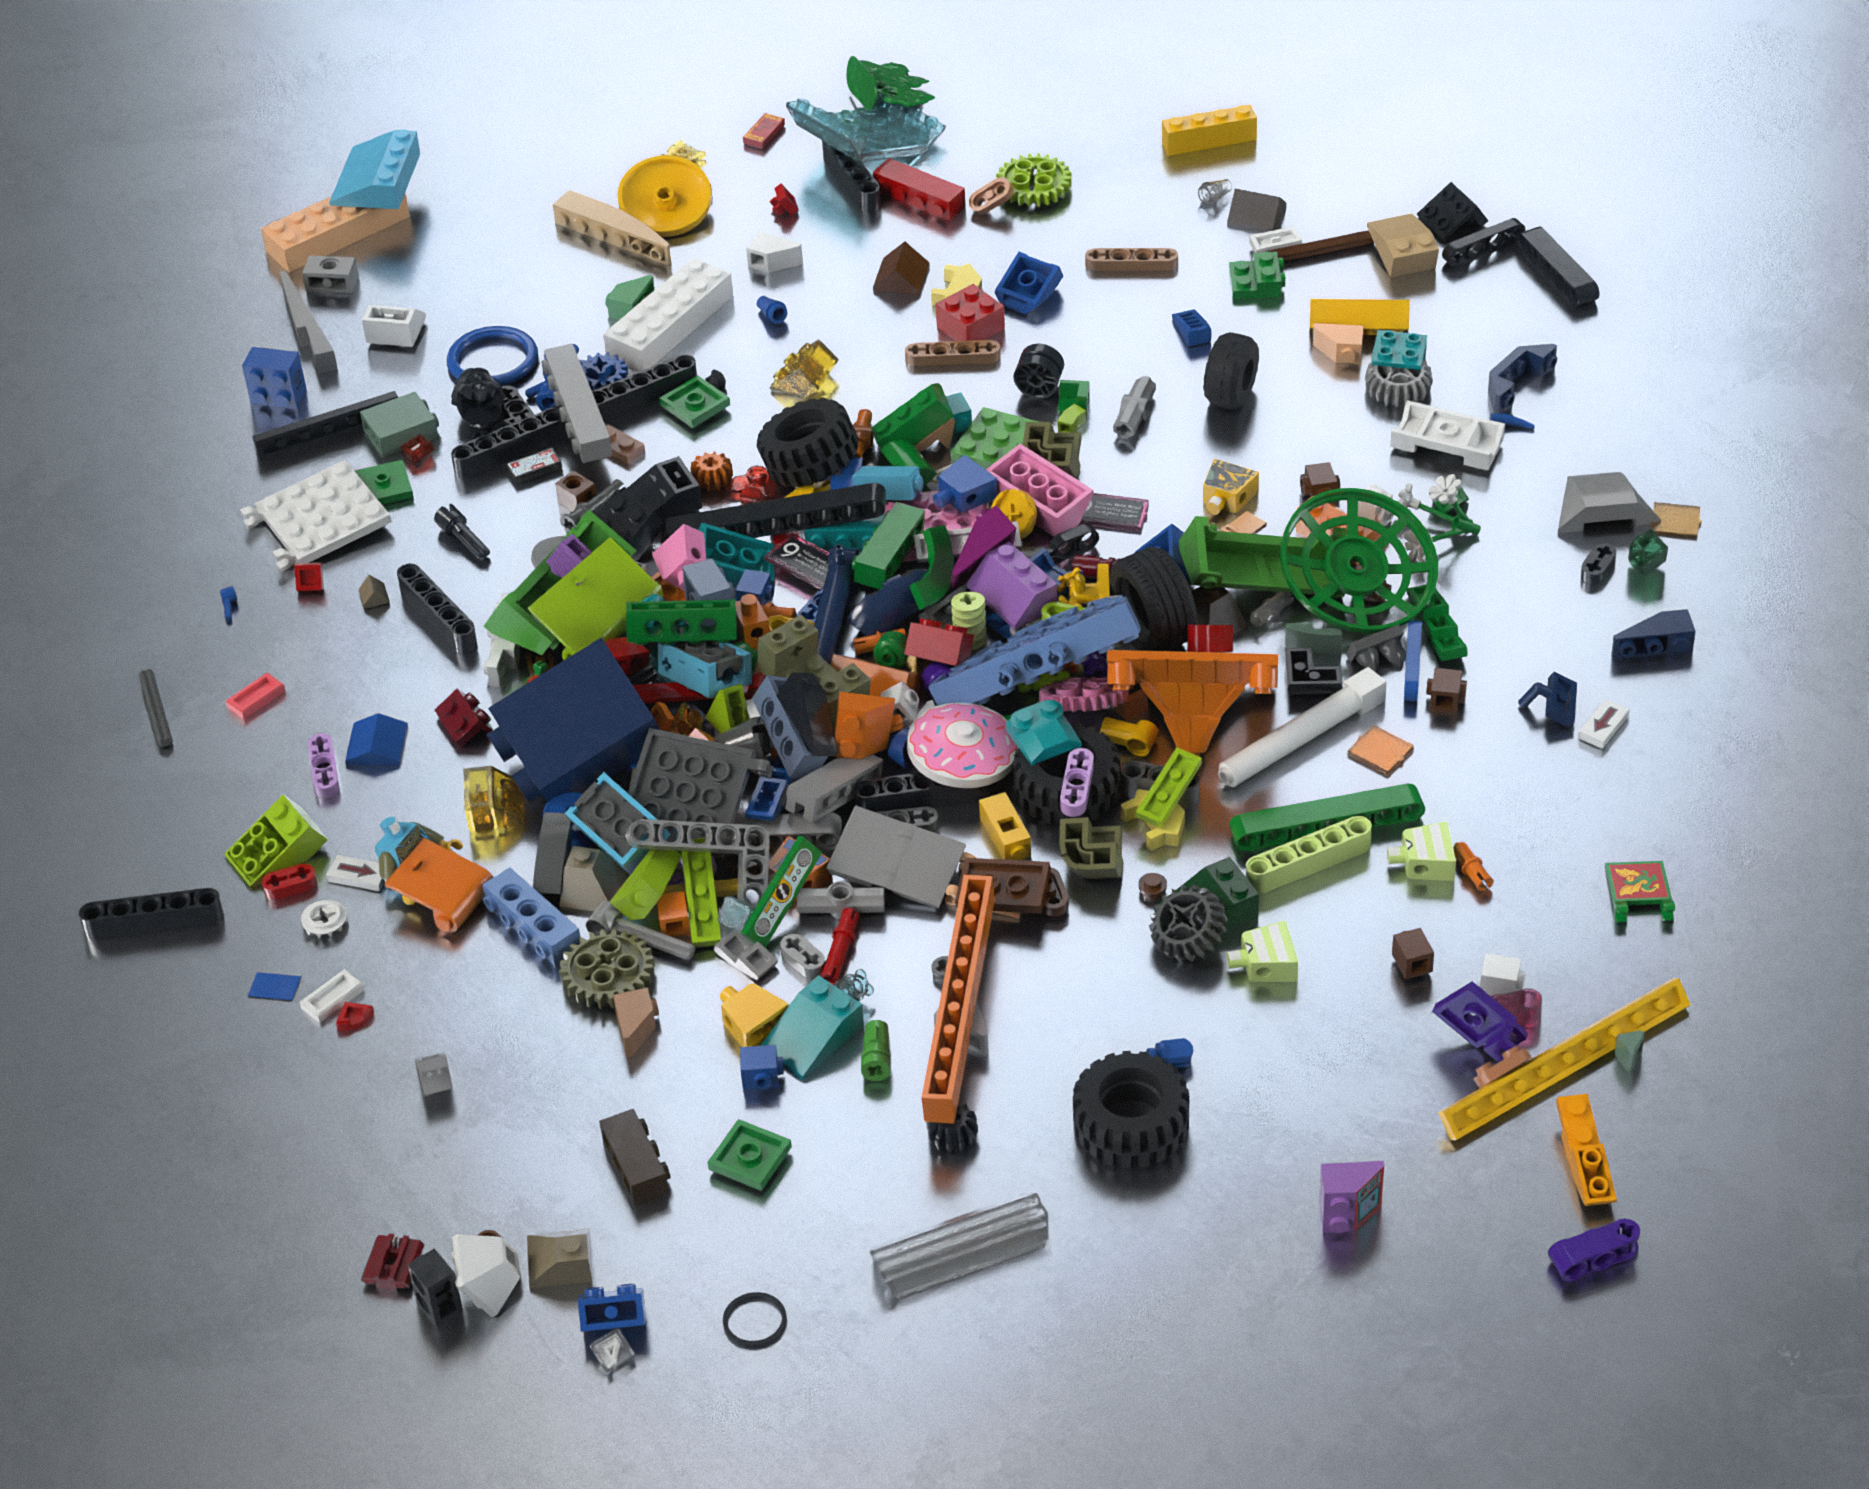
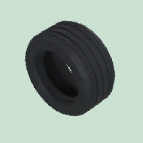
M1148 547L1118 559L1110 571L1111 596L1122 595L1127 597L1141 626V631L1138 633L1139 637L1132 642L1141 651H1167L1186 643L1188 625H1197V613L1190 587L1172 556L1163 549Z

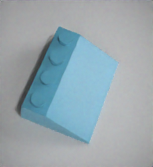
M393 130L353 146L329 201L330 206L399 209L420 157L417 131Z

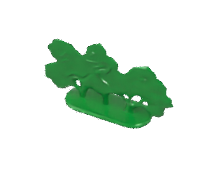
M851 56L848 60L846 68L848 89L868 111L874 109L878 94L885 95L883 101L888 104L902 105L907 108L926 104L928 101L936 98L927 92L911 89L919 88L922 84L930 81L919 76L906 75L910 71L903 64L889 62L879 65L867 60H858L855 56ZM877 85H879V86H881V87H883V88H882V89H877Z

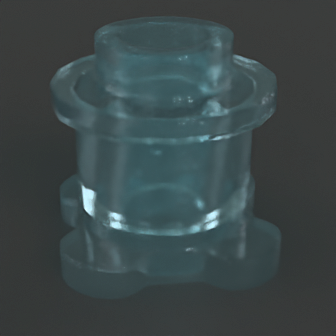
M863 969L856 970L855 974H847L845 978H840L835 983L837 988L857 1001L863 1000L865 995L869 997L874 993V987L868 982L866 972Z

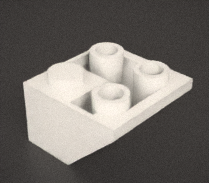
M453 1236L454 1251H452L451 1255L456 1266L457 1276L455 1284L457 1289L462 1294L465 1293L471 1298L477 1308H482L491 1317L496 1316L521 1277L517 1251L502 1237Z

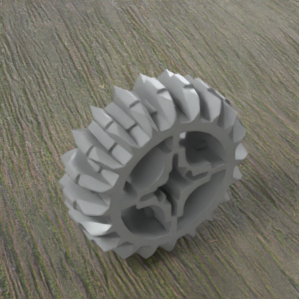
M1423 360L1420 370L1377 366L1368 363L1364 380L1366 392L1370 393L1371 398H1376L1377 403L1385 402L1386 406L1393 404L1396 408L1398 405L1405 406L1407 400L1416 403L1417 401H1424L1425 396L1429 395L1431 385H1433L1431 367L1427 365L1426 360Z

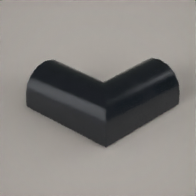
M1285 648L1287 691L1289 695H1331L1343 689L1341 666L1314 667L1312 648Z

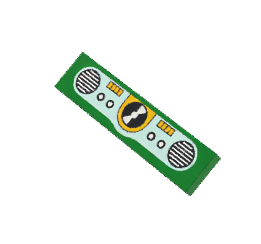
M797 837L740 932L753 944L759 942L766 948L822 854L805 837Z

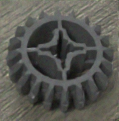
M1193 884L1189 889L1187 886L1182 885L1180 892L1172 889L1170 897L1162 895L1164 902L1161 905L1154 904L1157 913L1150 914L1153 923L1148 925L1152 932L1150 936L1157 945L1158 950L1172 960L1176 958L1181 962L1187 958L1189 961L1194 962L1196 955L1204 958V951L1207 949L1214 951V942H1222L1219 934L1226 932V927L1223 924L1228 921L1227 916L1224 914L1225 907L1219 902L1220 899L1207 888L1203 887L1200 889ZM1186 919L1193 927H1190L1183 920Z

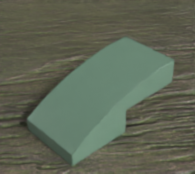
M1312 622L1285 624V647L1312 648V654H1341L1342 631L1338 627L1314 629Z

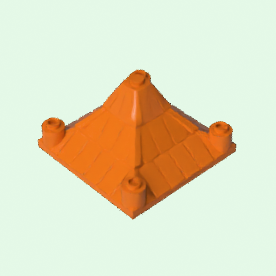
M1107 650V684H1113V690L1134 689L1135 684H1140L1142 690L1164 715V720L1175 746L1200 757V753H1206L1211 738L1221 720V716L1245 690V685L1249 684V687L1255 688V693L1272 694V688H1278L1279 654Z

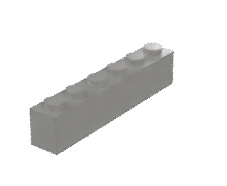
M573 343L544 349L545 360L541 361L544 375H549L547 376L550 391L555 390L553 397L556 406H561L559 407L562 422L567 421L565 423L568 438L573 437L571 442L574 453H579L582 463L611 457L610 436Z

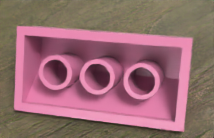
M1022 444L1017 445L986 469L997 478L998 495L1002 491L1010 489L1024 490L1031 495L1037 508L1035 525L1053 537L1079 525L1094 495L1093 489Z

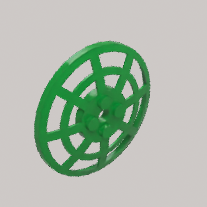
M1338 488L1311 497L1292 514L1283 531L1280 542L1282 572L1295 597L1308 611L1319 619L1347 631L1378 633L1396 625L1402 626L1407 624L1427 605L1436 587L1438 558L1430 534L1422 522L1409 509L1398 501L1378 492L1360 488ZM1347 500V516L1331 518L1319 525L1309 513L1314 508L1326 503ZM1358 501L1379 506L1394 514L1398 519L1387 529L1374 520L1359 517ZM1302 520L1311 533L1304 543L1301 556L1287 553V546L1290 535L1296 524ZM1347 525V536L1340 537L1335 541L1325 532L1336 526ZM1358 526L1369 528L1381 536L1375 542L1367 537L1358 535ZM1406 526L1412 530L1420 542L1426 562L1410 563L1405 547L1396 537ZM1316 539L1328 550L1324 560L1309 558L1311 547ZM1389 543L1397 552L1401 564L1388 563L1383 549ZM1350 562H1359V564L1362 565L1363 569H1353L1350 565ZM1288 564L1302 567L1308 585L1316 594L1308 600L1297 587L1289 571ZM1310 569L1325 571V575L1330 583L1321 590L1315 582ZM1427 572L1425 591L1419 603L1413 606L1403 600L1402 597L1405 595L1410 584L1411 574ZM1402 574L1400 587L1395 594L1383 586L1387 575ZM1338 590L1351 595L1353 607L1340 604L1330 597ZM1375 592L1386 600L1381 605L1365 608L1363 596ZM1325 602L1338 611L1355 615L1357 624L1338 620L1317 607ZM1393 606L1407 614L1395 622L1368 626L1366 615L1382 613Z

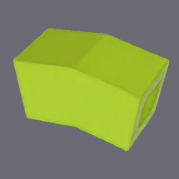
M1076 404L1067 408L1057 420L1058 433L1076 432L1080 426L1086 423V410Z

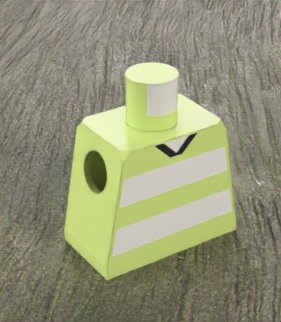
M1447 821L1405 829L1402 833V846L1387 847L1388 864L1404 863L1407 877L1410 879L1454 881L1456 858Z
M1280 921L1244 932L1241 935V950L1228 951L1226 953L1229 969L1245 967L1249 981L1253 983L1298 981L1299 961L1286 921Z

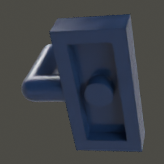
M1554 671L1548 677L1547 686L1536 682L1518 700V704L1522 708H1527L1538 695L1545 697V716L1570 727L1575 721L1577 682Z

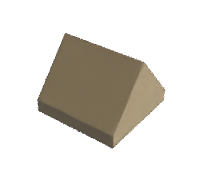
M368 575L359 588L364 609L390 603L385 584Z

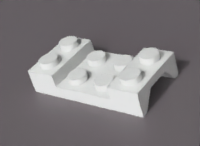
M1407 400L1399 427L1397 429L1392 428L1390 447L1414 453L1417 447L1421 446L1452 455L1463 456V465L1488 471L1504 440L1505 424Z

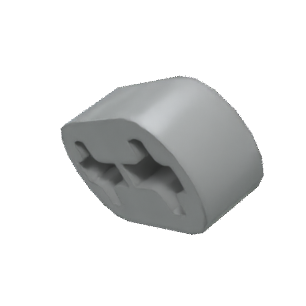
M789 934L781 940V955L788 964L806 978L814 979L821 975L825 965V957L820 950L799 934Z

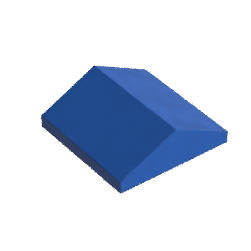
M380 713L354 722L345 759L346 765H400L408 723Z

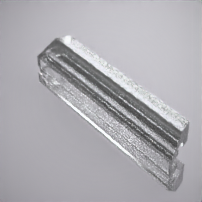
M1023 1193L872 1246L869 1252L880 1274L894 1295L900 1300L1043 1249L1049 1239L1048 1212L1041 1204L1037 1193Z

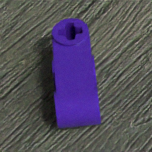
M1619 1219L1605 1226L1587 1230L1580 1235L1557 1241L1549 1248L1548 1256L1564 1281H1575L1584 1275L1605 1270L1612 1265L1636 1257L1639 1248L1637 1240L1640 1237V1227L1631 1219Z

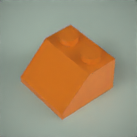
M839 692L833 732L837 754L832 757L860 760L887 749L895 698Z

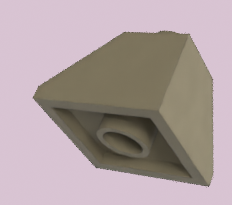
M573 846L564 868L560 910L592 915L602 901H611L630 874L599 849Z
M589 1228L527 1235L530 1289L592 1282Z

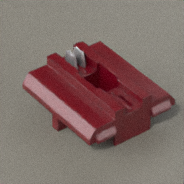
M391 1233L388 1236L378 1235L361 1281L367 1284H375L376 1288L397 1291L396 1287L409 1288L411 1278L407 1264L422 1254L424 1243L421 1240L410 1239L406 1235L403 1238L395 1237ZM390 1261H395L393 1265H387Z

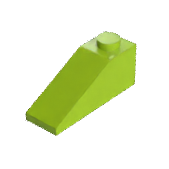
M650 849L611 899L610 903L629 921L644 919L661 898L682 856L673 850Z

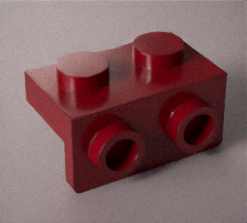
M456 688L434 711L454 741L463 747L481 729L487 733L494 729L489 723L491 721L490 716L478 707L480 704L479 700L472 693L468 692L465 694Z

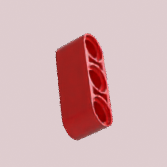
M1188 625L1187 652H1233L1234 625Z

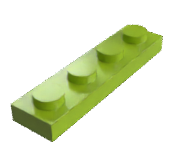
M704 838L692 839L697 844L704 842ZM681 851L692 945L695 948L715 946L721 941L711 852Z

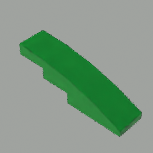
M1426 585L1407 589L1411 605L1416 606L1419 603ZM1435 588L1429 602L1416 617L1418 621H1422V629L1441 661L1467 657V645L1459 636L1458 625L1449 615V604Z

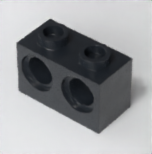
M435 1248L407 1264L416 1302L436 1327L463 1311L459 1290L455 1284V1272Z

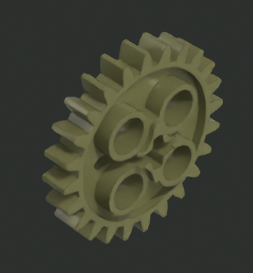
M601 929L600 936H595L594 933L589 932L590 939L586 940L579 937L580 945L570 944L571 952H564V960L560 961V977L564 990L568 989L569 997L576 995L577 1003L586 999L587 1007L593 1005L594 1002H598L599 1009H602L604 1003H609L610 1007L614 1008V994L645 988L644 985L652 984L651 977L655 976V963L651 948L646 947L645 940L638 942L637 934L628 938L627 930L623 931L620 935H617L616 929H613L607 935L604 929Z

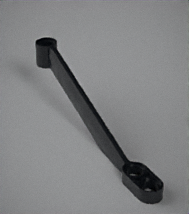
M1083 524L1057 534L1048 545L1025 547L1019 549V551L1027 558H1030L1039 550L1045 548L1048 550L1051 558L1065 559L1093 548L1098 543L1100 536L1091 524ZM1091 533L1086 540L1081 541L1086 534ZM1068 541V544L1064 548L1058 550L1060 545ZM953 558V559H954V567H955V565H956V562H957L958 558ZM917 560L902 562L894 576L900 574L904 577L913 574V570L918 569L929 570L930 564L929 562L917 563ZM870 587L874 594L880 590Z

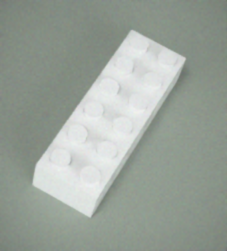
M693 257L603 334L605 353L609 352L610 357L617 354L619 359L625 360V364L628 367L639 372L653 367L734 296L731 273Z

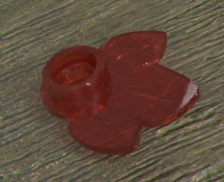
M754 465L747 469L745 475L733 477L726 485V491L740 493V501L745 505L759 502L762 496H774L777 491V485L770 479L765 467Z

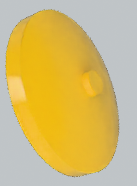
M660 155L644 159L632 166L619 183L617 198L620 210L640 220L661 237H671L686 233L701 223L710 209L712 193L709 179L698 165L682 157Z

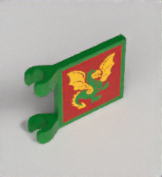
M1663 861L1605 863L1616 923L1627 922L1626 913H1628V905L1660 904L1662 920H1674L1673 911H1675L1676 906L1671 897Z

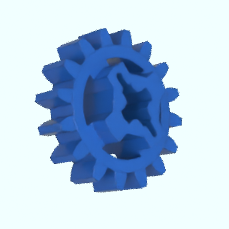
M598 352L594 357L587 355V360H579L592 391L626 378L628 375L625 360L619 359L617 354L610 357L609 352L604 356Z

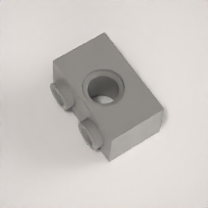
M308 256L302 272L306 292L353 294L359 277L355 257Z

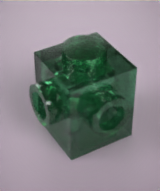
M1650 529L1632 540L1628 560L1635 570H1640L1646 576L1666 562L1668 546Z

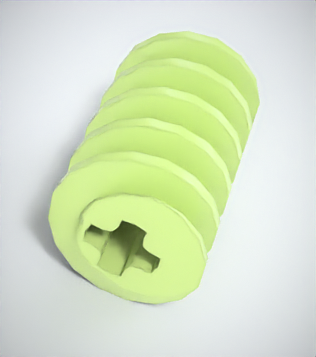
M978 592L958 593L951 600L953 625L968 628L967 633L975 635L972 650L978 649L987 640L985 597Z

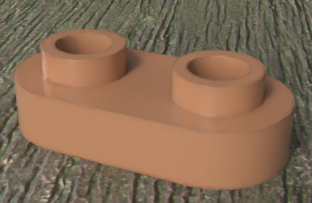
M998 177L971 194L969 207L976 214H986L1011 198L1014 191L1013 185L1006 178Z
M1516 1045L1501 1054L1504 1060L1496 1065L1489 1061L1477 1068L1475 1071L1478 1075L1473 1079L1478 1088L1480 1089L1530 1060L1532 1057L1526 1047L1520 1050Z

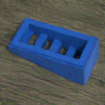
M1195 309L1172 314V319L1188 347L1211 342L1212 329Z

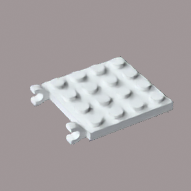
M346 460L254 503L256 509L251 506L240 509L241 514L246 519L244 524L248 530L257 526L258 523L265 521L286 549L280 548L273 551V556L278 561L276 565L281 572L287 570L295 563H309L392 522L390 514Z

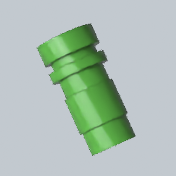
M882 1020L869 1021L865 1026L864 1051L861 1055V1074L870 1081L885 1080L891 1073L889 1026Z

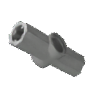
M1142 375L1141 378L1136 379L1129 394H1124L1121 399L1119 414L1113 424V432L1121 439L1128 440L1130 436H1134L1141 420L1145 421L1148 417L1150 401L1156 391V383L1149 376Z
M838 881L832 883L828 888H801L797 894L798 913H830L832 917L840 919L841 912L845 908L854 909L852 915L855 911L858 913L885 912V888H853L847 882Z

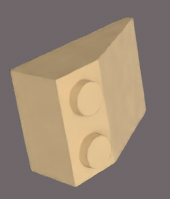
M1413 213L1367 222V228L1390 278L1436 269L1439 247L1432 232Z

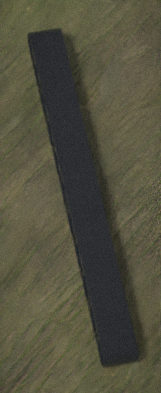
M680 355L592 391L604 423L660 400V397L696 377V360L691 355ZM554 406L456 446L451 451L455 476L461 479L471 478L568 438L565 427L567 421L562 422L559 407L561 406Z

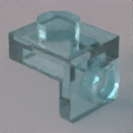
M729 895L725 897L717 921L730 927L732 930L741 932L753 912L752 906Z

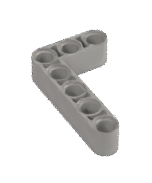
M641 819L633 822L626 830V841L630 846L637 849L739 854L737 899L740 907L746 911H754L757 904L748 902L746 898L747 891L754 890L757 892L760 901L768 887L769 834L762 826ZM635 827L645 829L647 832V839L645 841H639L634 837L633 831ZM668 828L674 831L676 836L674 842L670 843L664 840L662 837L663 829ZM692 830L702 832L704 835V842L702 844L693 842L691 839ZM725 831L732 836L731 845L721 843L719 838L720 832ZM749 833H755L760 837L761 843L759 847L750 845L748 842ZM753 861L758 864L760 868L758 875H752L748 872V862Z

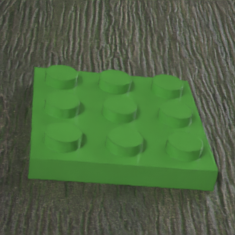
M982 407L952 449L951 460L957 461L963 455H966L978 465L987 469L1017 445H1023L1026 422L1039 421Z

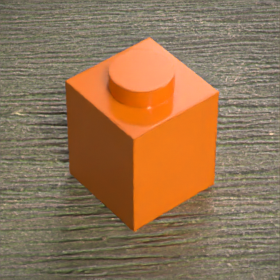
M684 891L662 894L661 898L657 901L661 933L674 938L690 936Z

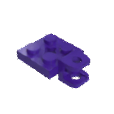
M1473 981L1437 1002L1432 1010L1437 1017L1476 1049L1485 1044L1483 1050L1498 1062L1504 1060L1500 1049L1508 1051L1519 1043L1526 1041L1528 1036L1526 1030L1516 1022L1517 1018Z

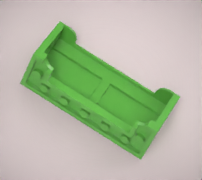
M590 510L580 518L578 524L564 538L566 539L573 534L575 538L583 542V545L587 546V549L593 552L611 537L631 558L637 551ZM556 547L514 591L510 592L501 601L483 626L490 633L540 655H543L549 647L554 650L561 643L528 610L530 605L562 579V577L556 576L552 572L551 567L546 563Z
M1195 516L1179 540V551L1192 585L1202 586L1206 589L1221 587L1293 593L1286 582L1280 562V542L1282 536L1217 531L1216 524H1211L1209 527L1208 517ZM1334 527L1332 529L1333 534L1329 535L1335 541L1340 537L1347 536V528ZM1290 537L1287 553L1301 556L1307 538ZM1318 539L1315 540L1311 547L1309 558L1324 560L1328 550ZM1288 564L1291 576L1301 593L1316 595L1308 585L1302 567ZM1310 569L1315 582L1321 590L1330 583L1325 575V571ZM1338 590L1330 598L1344 597L1345 593Z

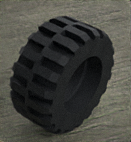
M813 398L808 399L806 402H797L794 406L786 407L779 414L773 415L771 420L766 422L762 430L759 431L756 447L773 481L786 487L791 485L793 487H801L802 485H813L817 481L822 482L830 475L834 476L842 467L845 468L849 464V460L854 458L859 441L849 415L842 404L832 399L820 398L816 400Z
M1077 722L1074 725L1070 724L1082 742V747L1080 748L1088 749L1094 755V770L1085 812L1080 816L1070 817L1062 813L1060 796L1064 778L1050 775L1059 770H1066L1068 755L1072 750L1031 766L1020 749H1016L1013 761L1015 795L1023 809L1029 811L1031 816L1036 819L1042 818L1043 822L1051 825L1053 822L1059 823V826L1060 819L1088 817L1090 822L1099 817V814L1104 815L1110 810V806L1115 804L1121 788L1120 755L1115 743L1110 741V738L1103 732L1098 733L1097 728L1092 726L1087 728L1084 727L1083 723ZM1079 761V764H1077L1078 768L1082 769L1083 761ZM1074 779L1070 783L1073 785H1081L1084 783V781L1080 779ZM1072 796L1071 804H1075L1077 796Z
M1131 1050L1122 1051V1054L1119 1055L1111 1053L1106 1055L1104 1060L1097 1059L1091 1063L1090 1069H1084L1079 1075V1080L1075 1082L1072 1096L1075 1135L1079 1138V1143L1086 1150L1090 1149V1154L1098 1160L1104 1158L1105 1163L1115 1166V1163L1122 1164L1123 1168H1131V1165H1139L1140 1168L1149 1166V1162L1155 1161V1163L1166 1159V1154L1172 1155L1178 1149V1145L1184 1142L1187 1130L1189 1129V1089L1186 1087L1184 1077L1180 1073L1178 1074V1069L1171 1063L1166 1065L1163 1058L1157 1055L1150 1057L1148 1052L1139 1051V1054L1131 1053ZM1122 1101H1140L1155 1108L1154 1111L1147 1115L1134 1118L1118 1116L1107 1109Z

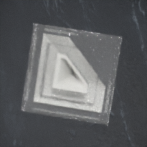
M619 1328L614 1329L590 1344V1348L606 1373L635 1355Z

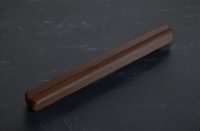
M1369 230L1268 250V252H1277L1278 258L1283 257V262L1369 245L1373 244L1374 241Z

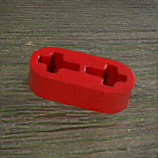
M305 863L273 871L264 876L262 880L266 897L274 900L309 891L317 884L314 867Z

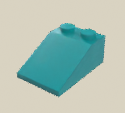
M701 523L698 530L704 533L706 560L713 558L718 568H723L727 582L737 586L745 569L770 573L771 584L774 583V556L771 555L774 553L773 543Z
M818 975L798 992L761 1046L776 1045L777 1057H783L784 1067L804 1080L864 1028L862 1003Z

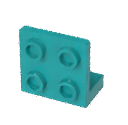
M1378 330L1371 364L1420 370L1423 360H1426L1428 335Z

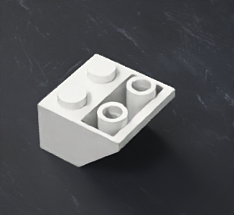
M369 305L362 318L366 343L413 347L426 319V313L413 308Z

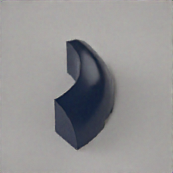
M928 569L913 570V574L904 577L898 574L883 582V588L873 596L867 594L852 610L846 620L867 636L875 635L876 631H879V634L889 632L904 618L921 611L909 586L920 581L924 574L928 572Z

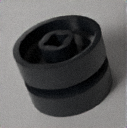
M1035 343L1027 346L1022 351L1013 374L1016 387L1023 394L1032 398L1041 399L1051 396L1056 391L1063 373L1064 359L1058 350L1047 344Z

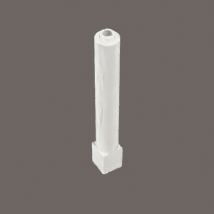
M1369 667L1363 669L1345 680L1343 689L1221 762L1218 771L1220 780L1225 785L1236 787L1356 712L1362 716L1386 701L1387 681Z

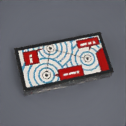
M550 447L505 463L515 484H519L561 469L562 461L553 448Z

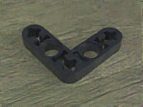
M502 386L507 398L502 400L501 412L506 419L489 425L486 428L473 431L469 435V441L535 414L515 387ZM517 409H518V410H522V411L516 412V413L511 412V411L517 410Z

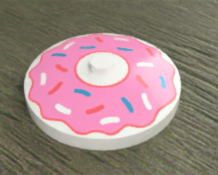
M947 703L926 710L913 721L907 739L909 758L923 775L940 784L957 788L983 787L1004 778L1014 767V754L1018 747L1006 732L1008 720L987 707L971 703Z

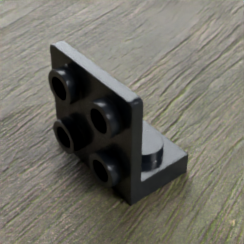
M1453 182L1445 186L1417 212V216L1443 241L1454 233L1466 220L1471 224L1475 221L1481 227L1489 221L1480 208Z

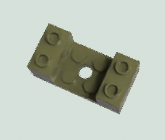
M800 615L758 638L757 669L765 676L788 678L792 672L813 673L826 693L832 728L834 729L839 692L870 695L871 679L854 663L838 672L817 653L818 630L805 617Z

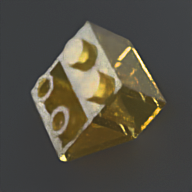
M820 339L812 344L807 342L798 350L797 354L792 352L783 361L785 366L781 367L773 375L775 380L769 388L773 392L805 399L820 389L839 359Z
M493 766L463 768L464 809L469 831L525 825L524 794L512 776Z

